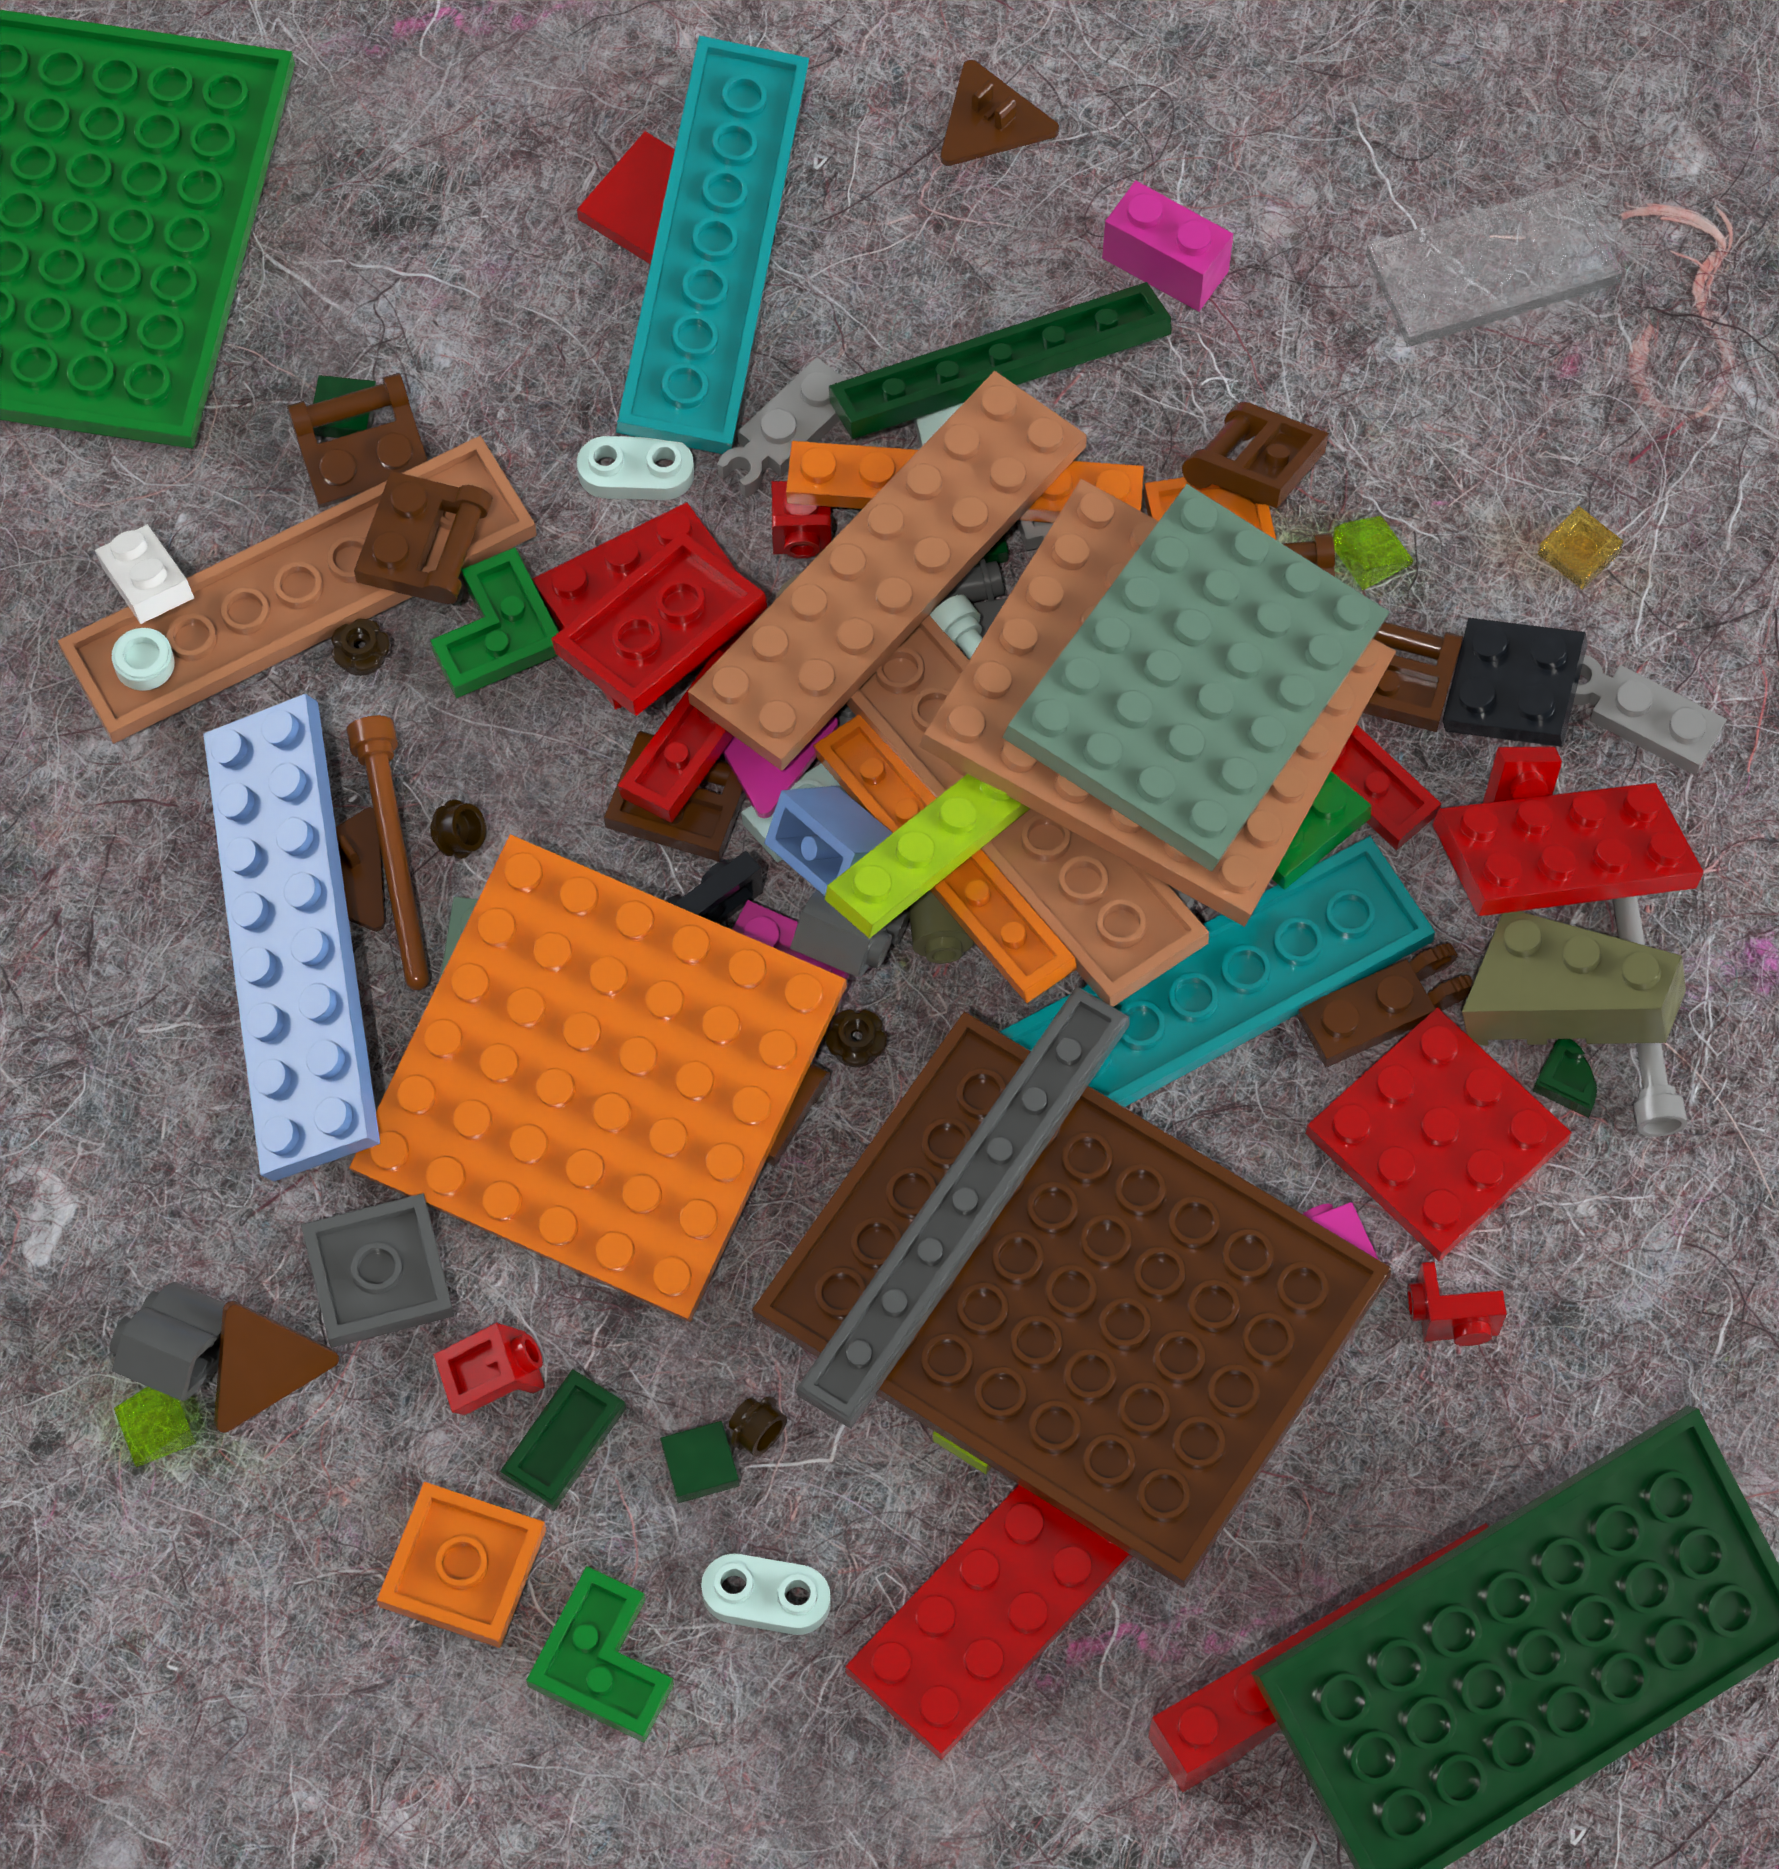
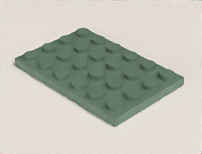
M1186 484L1008 724L1002 738L1212 872L1382 627L1390 611Z

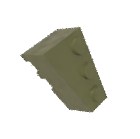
M1520 911L1502 913L1462 1011L1466 1033L1479 1046H1488L1489 1040L1527 1039L1528 1045H1547V1039L1586 1038L1587 1044L1666 1043L1686 992L1682 955Z

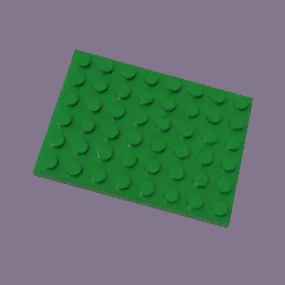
M0 10V420L194 449L295 66L292 51Z

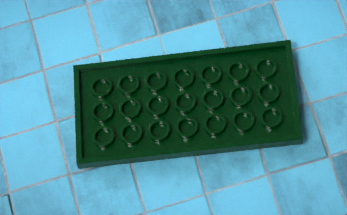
M1686 1406L1261 1666L1251 1674L1354 1868L1444 1869L1779 1658V1564L1699 1408Z

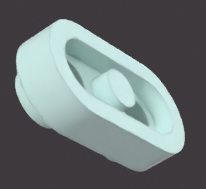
M601 436L588 441L581 448L577 456L580 484L589 494L599 498L671 500L686 493L694 480L692 453L681 442L645 437ZM603 458H613L615 460L614 463L608 466L596 463ZM660 459H668L674 462L668 467H659L655 464Z
M727 1554L715 1559L706 1568L702 1577V1596L707 1610L715 1618L726 1623L793 1635H803L819 1628L828 1617L830 1611V1589L827 1581L817 1570L809 1566L743 1554ZM738 1576L746 1582L745 1588L737 1594L727 1593L723 1590L722 1583L728 1577ZM795 1587L804 1588L810 1594L808 1601L802 1605L789 1603L785 1596L789 1590Z

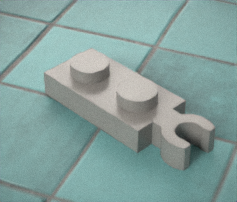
M816 357L738 430V443L743 447H735L722 454L718 461V475L724 479L735 469L747 470L749 473L740 480V493L745 497L752 495L759 489L762 483V473L768 467L781 477L789 470L792 441L818 442L840 421L830 404L829 385L846 379Z
M1585 655L1580 675L1584 676L1588 682L1586 684H1578L1573 705L1589 703L1595 706L1590 722L1697 776L1721 735L1727 719L1622 665L1619 666L1612 678L1603 673L1598 661Z

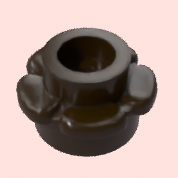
M357 619L350 625L344 624L337 628L332 636L331 641L334 645L332 657L337 665L350 674L358 676L369 675L382 666L385 656L389 652L390 642L387 634L380 632L379 625L369 619ZM358 641L365 643L363 648L357 649L354 647Z
M456 799L448 800L445 806L438 807L434 812L430 827L431 837L443 855L463 859L468 857L472 851L478 850L484 843L486 837L485 819L475 805L470 803L464 804Z
M847 1009L838 1013L831 1020L832 1029L826 1033V1045L830 1053L841 1063L849 1067H863L872 1063L882 1054L887 1043V1035L881 1030L883 1027L882 1020L869 1010H861L858 1013L852 1009ZM854 1032L862 1034V1038L858 1041L852 1040L850 1036Z
M751 1397L735 1410L729 1421V1428L733 1430L731 1436L732 1446L737 1447L739 1450L745 1448L749 1453L757 1457L765 1453L777 1441L786 1426L787 1416L775 1407L777 1401L774 1397H764L761 1402Z

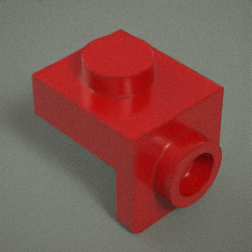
M1435 1262L1421 1263L1416 1283H1409L1407 1286L1411 1321H1421L1424 1342L1454 1339L1456 1345L1474 1346L1486 1343L1492 1339V1336L1500 1334L1507 1315L1503 1290L1440 1296Z

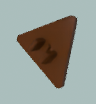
M967 60L963 64L940 160L943 165L952 166L1052 139L1059 134V124L977 61Z
M368 807L338 825L336 833L349 921L377 932L385 926L381 848L374 810Z
M236 1301L227 1302L223 1307L214 1425L222 1433L229 1432L335 1367L339 1362L338 1354L334 1349Z

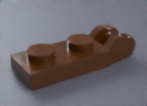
M1443 943L1433 949L1426 950L1410 962L1405 959L1325 995L1299 1009L1297 1018L1324 1066L1334 1065L1415 1028L1437 1007L1442 1011L1465 1000L1469 996L1474 984L1470 975H1461L1446 981L1428 994L1420 983L1421 980L1434 975L1436 972L1445 970L1456 961L1458 954L1452 944Z

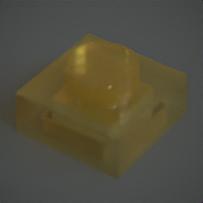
M1578 506L1540 543L1538 555L1583 590L1621 553L1624 541Z

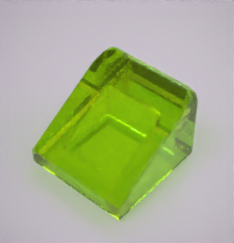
M1382 516L1345 522L1334 528V550L1362 590L1413 564L1412 557Z
M147 1386L114 1408L136 1467L196 1444L180 1400Z

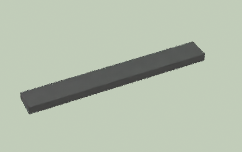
M1078 986L1075 987L796 1388L797 1395L852 1429L1129 1027V1016Z

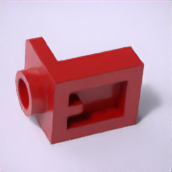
M771 481L773 554H787L793 558H810L821 553L831 542V507L787 504V481Z
M1498 747L1483 803L1553 795L1562 764L1556 748Z
M497 1322L433 1354L453 1413L467 1415L517 1389L534 1394L545 1388L539 1369L543 1365V1359L535 1340L523 1330Z

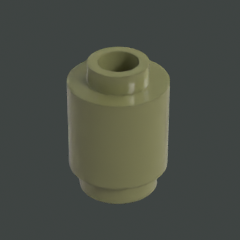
M930 890L909 906L913 950L915 953L926 957L929 962L945 964L957 961L964 952L973 946L974 941Z

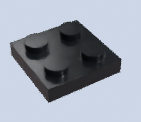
M1468 618L1443 716L1445 732L1563 747L1588 645L1586 633Z

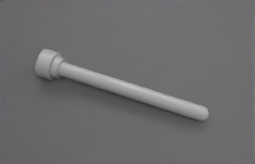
M1637 896L1613 899L1619 939L1645 945ZM1636 1043L1643 1090L1638 1094L1639 1100L1634 1104L1637 1130L1640 1134L1649 1137H1660L1677 1133L1687 1126L1684 1100L1676 1094L1673 1086L1668 1085L1662 1044Z

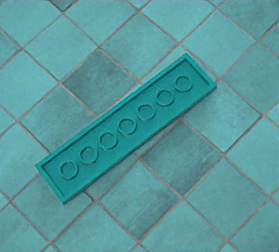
M699 35L620 406L616 433L681 442L689 448L719 454L732 449L808 69V57Z
M1369 836L1317 863L1285 890L1276 885L1264 891L1245 927L1222 914L1204 923L1203 925L1209 931L1207 945L1113 1007L1129 1016V1027L1088 1086L1119 1105L1126 1107L1298 1015L1299 1009L1319 998L1368 977L1433 942L1435 931L1376 843ZM1089 985L1081 988L1100 999ZM1070 995L1001 1030L1000 1033L1032 1051Z

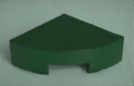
M1558 1039L1534 1085L1533 1092L1589 1118L1597 1096V1084L1592 1069L1584 1057L1585 1053L1575 1041L1572 1039Z

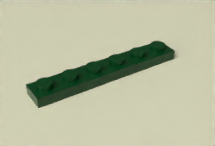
M1145 282L829 385L830 404L850 437L855 439L964 403L994 371L1013 384L1019 385L1171 335V316L1149 284Z

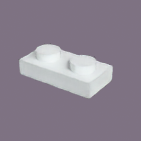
M148 524L137 530L123 532L117 535L110 543L95 549L103 570L140 624L194 599L187 579Z

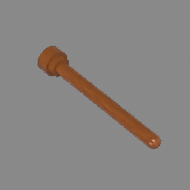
M381 715L367 716L357 719L347 726L351 754L358 757L359 764L366 767L405 982L410 989L419 991L428 985L430 977L389 764L394 758L393 751L398 746L394 721L390 717Z

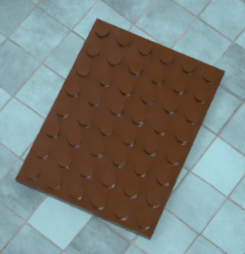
M964 1011L752 1309L754 1318L818 1358L1031 1051ZM1087 1086L878 1389L876 1395L1185 1588L1390 1278L1392 1268Z

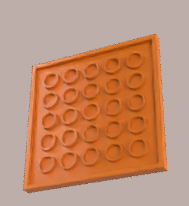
M510 834L378 1106L376 1117L380 1144L356 1152L349 1169L353 1173L407 1197L424 1193L427 1206L691 1323L847 987V981L841 976Z

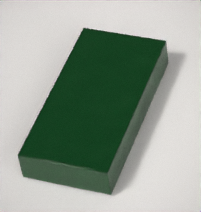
M572 1369L500 1470L501 1478L547 1508L555 1511L626 1410L625 1401Z

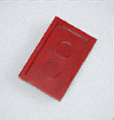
M681 532L551 639L555 654L637 716L768 607L765 592L693 538Z

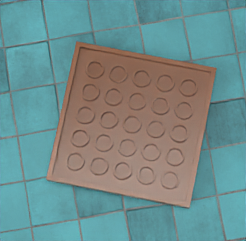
M1080 479L926 729L919 747L974 778L1007 793L1006 795L1245 927L1396 651L1375 639L1371 641L1212 872L1002 738L1008 724L1159 522L1085 480Z

